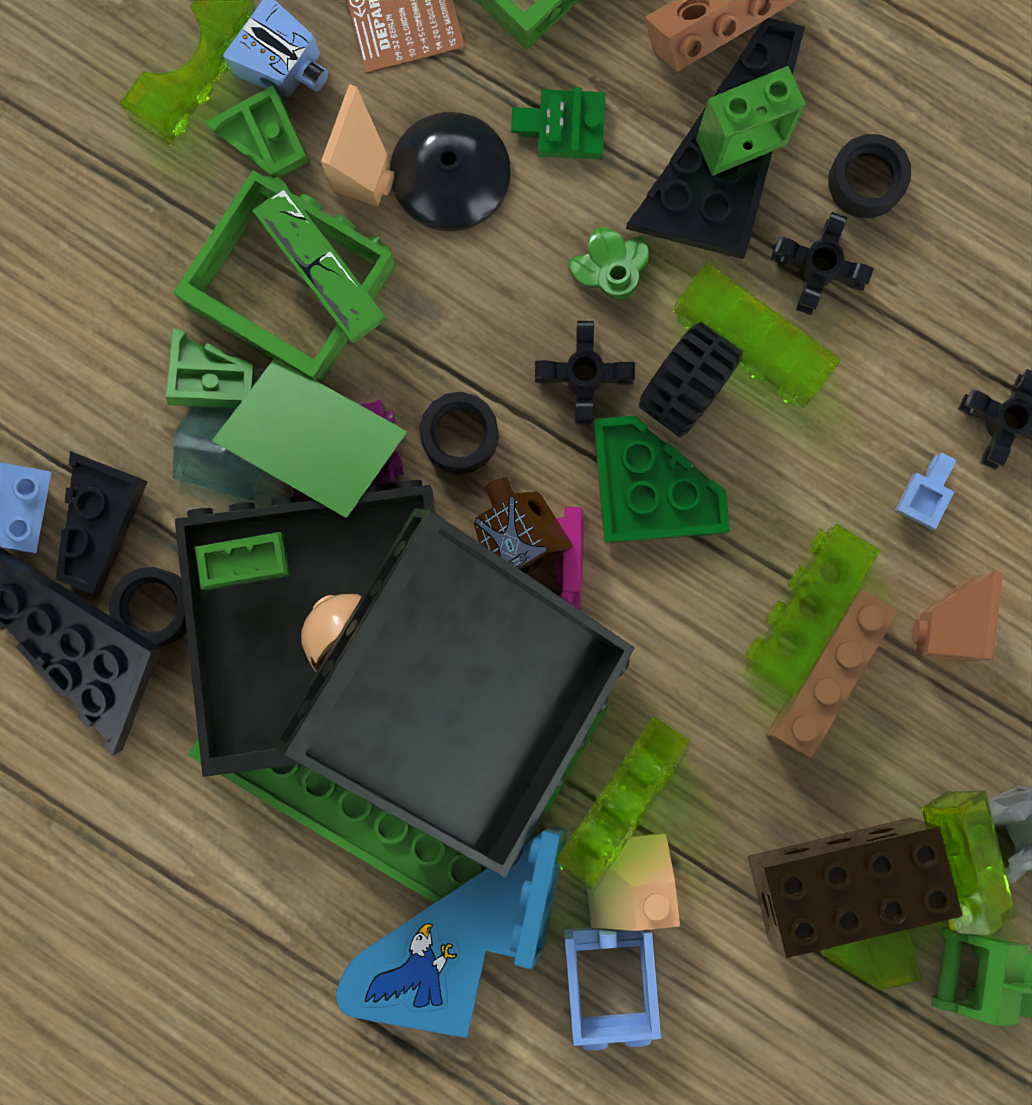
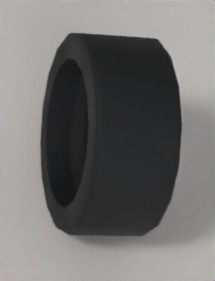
M865 134L851 139L839 151L829 171L828 188L834 202L845 213L857 218H875L888 213L905 194L911 181V163L906 151L895 140L880 134ZM872 156L882 160L889 167L893 176V183L890 190L884 196L867 198L856 193L849 186L846 179V169L855 157Z
M465 392L447 393L432 401L423 413L419 427L421 444L431 462L443 471L455 474L474 472L486 465L494 455L499 439L496 416L490 406L478 396ZM462 409L470 411L479 418L483 425L484 436L482 444L475 452L468 456L455 457L448 455L440 449L436 442L435 430L437 423L443 415L452 410Z
M157 567L138 568L124 575L115 585L109 600L111 617L158 646H167L179 640L186 633L181 578L177 574ZM147 583L165 585L172 591L176 599L177 611L175 617L166 628L160 631L147 632L141 630L132 622L129 615V602L132 594L139 587Z

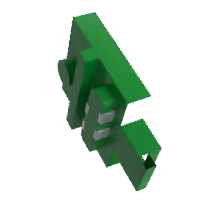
M574 87L573 91L541 89L540 109L512 107L511 133H519V137H539L538 157L602 159L605 92L582 91L581 87Z

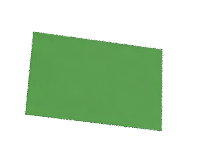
M274 358L212 441L347 518L407 431Z

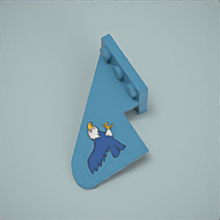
M555 826L545 829L523 845L519 861L510 868L506 877L489 868L485 869L359 953L345 969L337 988L336 999L342 1012L352 1018L467 1038L486 951L514 957V965L532 969L542 956L568 829Z

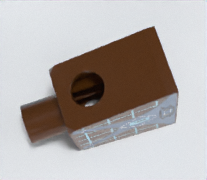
M507 477L496 479L485 486L493 507L476 517L474 521L478 541L484 547L526 575L573 547L570 539L540 493L535 491L514 494Z

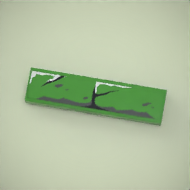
M286 186L252 210L352 344L386 320L384 314Z

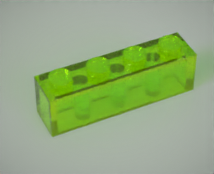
M708 262L705 263L678 298L673 310L678 315V322L689 330L693 325L702 321L743 351L741 362L744 364L743 369L746 373L758 381H763L764 379L777 388V395L793 406H796L798 403L804 408L813 399L841 361L837 356Z

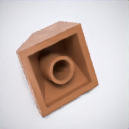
M994 571L968 578L922 612L921 618L915 621L912 633L913 644H917L916 654L963 662L993 660L1003 573Z

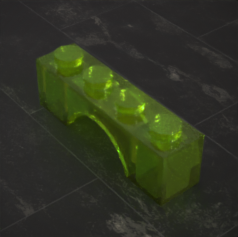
M194 0L190 8L200 26V40L196 52L186 64L174 71L167 73L143 71L120 102V106L129 119L169 146L176 137L183 135L189 126L191 115L199 104L202 105L209 99L213 91V85L221 73L229 70L223 55L256 10L253 0Z

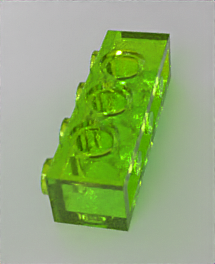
M838 524L828 528L826 532L820 529L808 548V551L812 552L813 555L805 567L799 565L795 569L787 583V586L792 589L784 603L779 600L775 603L765 622L770 624L763 639L756 636L744 655V658L749 660L744 670L787 696L796 695L881 551ZM823 562H830L837 568L838 579L834 584L826 582L821 577L820 568ZM803 597L811 598L817 605V614L812 620H808L800 614L799 603ZM783 632L791 634L796 641V649L790 656L782 654L777 646V640Z
M653 716L555 860L558 868L595 892L687 754L690 739Z

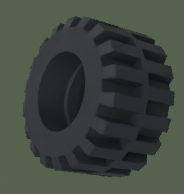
M702 321L693 325L676 344L640 397L639 408L678 437L687 434L740 364L743 351Z

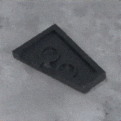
M70 451L69 466L72 467L70 488H66L64 503L68 504L66 528L61 530L56 580L89 594L100 596L148 482Z

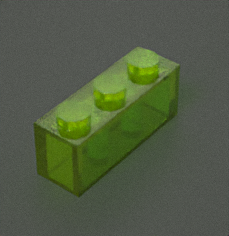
M947 791L922 806L921 810L924 822L940 826L963 917L948 920L951 933L991 936L1013 919L1016 914L986 791Z

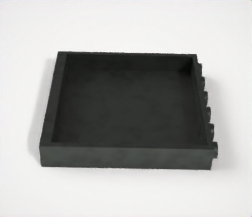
M408 480L397 483V489L381 491L380 486H369L347 518L314 499L312 501L297 502L296 497H281L272 499V506L255 508V503L252 502L236 503L229 505V512L214 514L212 508H198L188 510L187 517L175 519L203 777L301 764L284 755L273 746V743L315 675V671L310 665L301 644V631L304 622L313 610L315 603L325 596H336L339 594H358L362 596L414 509L431 510L436 514L433 490L430 485L423 486L422 480ZM277 532L284 534L290 576L207 591L201 590L195 551L196 546Z
M415 508L274 741L273 746L284 755L506 877L510 868L519 861L523 845L532 829L541 822L544 816V808L553 792L562 785L566 776V769L575 753L584 746L587 740V732L593 721L606 707L609 699L608 695L615 682L627 670L630 662L629 658L635 647L431 510Z

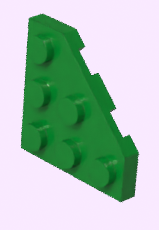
M623 416L593 420L604 544L728 534L730 532L726 490L693 466L690 460L668 442L665 443L655 435L636 416Z

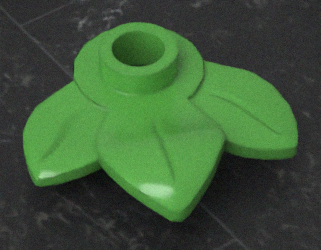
M607 227L596 228L589 238V254L569 259V270L576 281L582 286L601 288L606 295L616 300L626 299L637 289L640 281L639 272L648 263V245L642 236L634 237L624 242L620 234L615 230ZM616 275H625V277L620 280H615L612 278Z

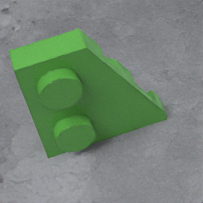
M173 329L166 390L167 404L237 408L253 387V364L236 356H228L222 349L209 343L203 346L188 339L186 332L180 329Z

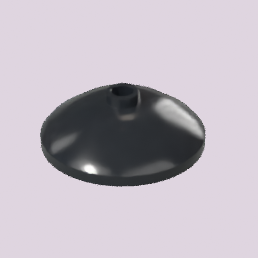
M459 112L433 114L413 124L397 142L390 163V170L394 171L392 188L401 207L420 224L441 231L465 230L485 221L503 202L510 183L509 155L500 136L484 121ZM447 156H452L456 159V162L453 165L446 166L442 163V160Z

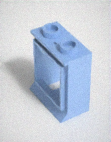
M591 927L564 929L573 1045H582V1048L585 1050L595 1051L607 1048L608 1043L625 1042V1045L630 1047H643L651 1044V1040L661 1039L652 931L594 929ZM640 946L645 1012L582 1017L576 951Z

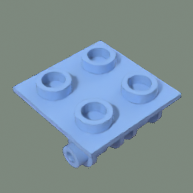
M0 462L1 548L18 552H37L51 471Z

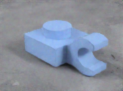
M942 452L939 456L935 455L925 477L918 473L912 475L894 511L931 530L936 529L954 494V491L944 487V484L956 463V459Z

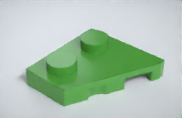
M274 85L206 121L209 128L274 179L275 177L280 178L311 161L282 96Z

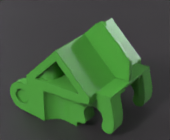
M942 927L941 936L945 937L937 996H932L931 1006L995 1026L1018 1025L1019 1016L1032 1018V951H1028L1029 945L984 937L973 931ZM965 942L972 945V954L979 957L976 988H967L965 998L960 1000L955 999L962 944Z

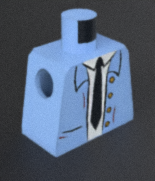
M275 0L261 1L223 55L231 74L264 89L274 85L279 90L281 96L285 98L292 96L300 83L318 92L328 78V70L316 63L320 52L315 37Z

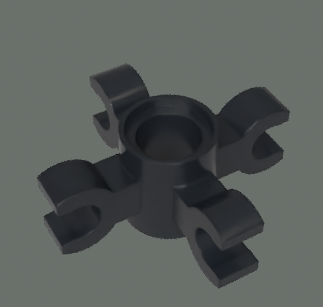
M831 212L829 219L826 220L820 240L813 243L810 248L799 245L789 238L779 236L770 260L779 264L798 267L800 277L805 282L796 307L797 311L812 315L813 310L817 308L823 287L832 280L842 282L846 286L860 291L864 290L865 284H869L874 268L866 264L852 263L844 260L843 250L838 245L847 220L846 216ZM812 258H824L829 263L830 270L822 271L817 269L813 264Z
M577 321L576 352L571 355L568 362L535 361V383L566 382L569 389L576 393L575 424H592L593 393L599 388L601 383L633 385V380H635V362L603 363L601 357L593 351L594 321ZM579 365H589L594 369L596 376L592 380L581 381L575 377L573 370Z
M1026 369L1023 375L1019 374L1017 376L1009 399L1002 404L974 389L970 391L969 395L965 394L958 410L970 416L986 420L987 431L992 436L980 464L996 470L999 465H1005L1014 439L1022 436L1032 441L1031 370ZM1005 411H1009L1016 416L1018 420L1017 429L1007 425L1004 419Z

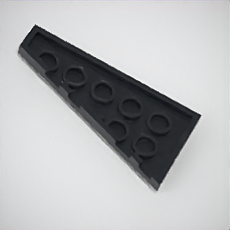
M773 18L764 20L739 56L738 61L728 76L724 78L714 96L786 66H789L793 75L805 27ZM704 108L671 157L669 164L658 180L654 182L638 210L634 212L628 221L626 229L744 259L772 152L712 176L696 141L705 111ZM750 143L743 144L744 149H752V145Z
M0 547V630L6 628L19 642L16 648L58 695H66L81 711L77 717L87 728L93 725L106 740L103 746L114 756L124 748L161 647Z

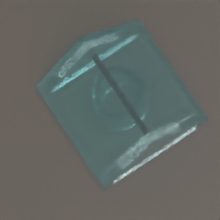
M193 406L174 433L172 478L253 501L262 469L212 441L234 411L223 407Z

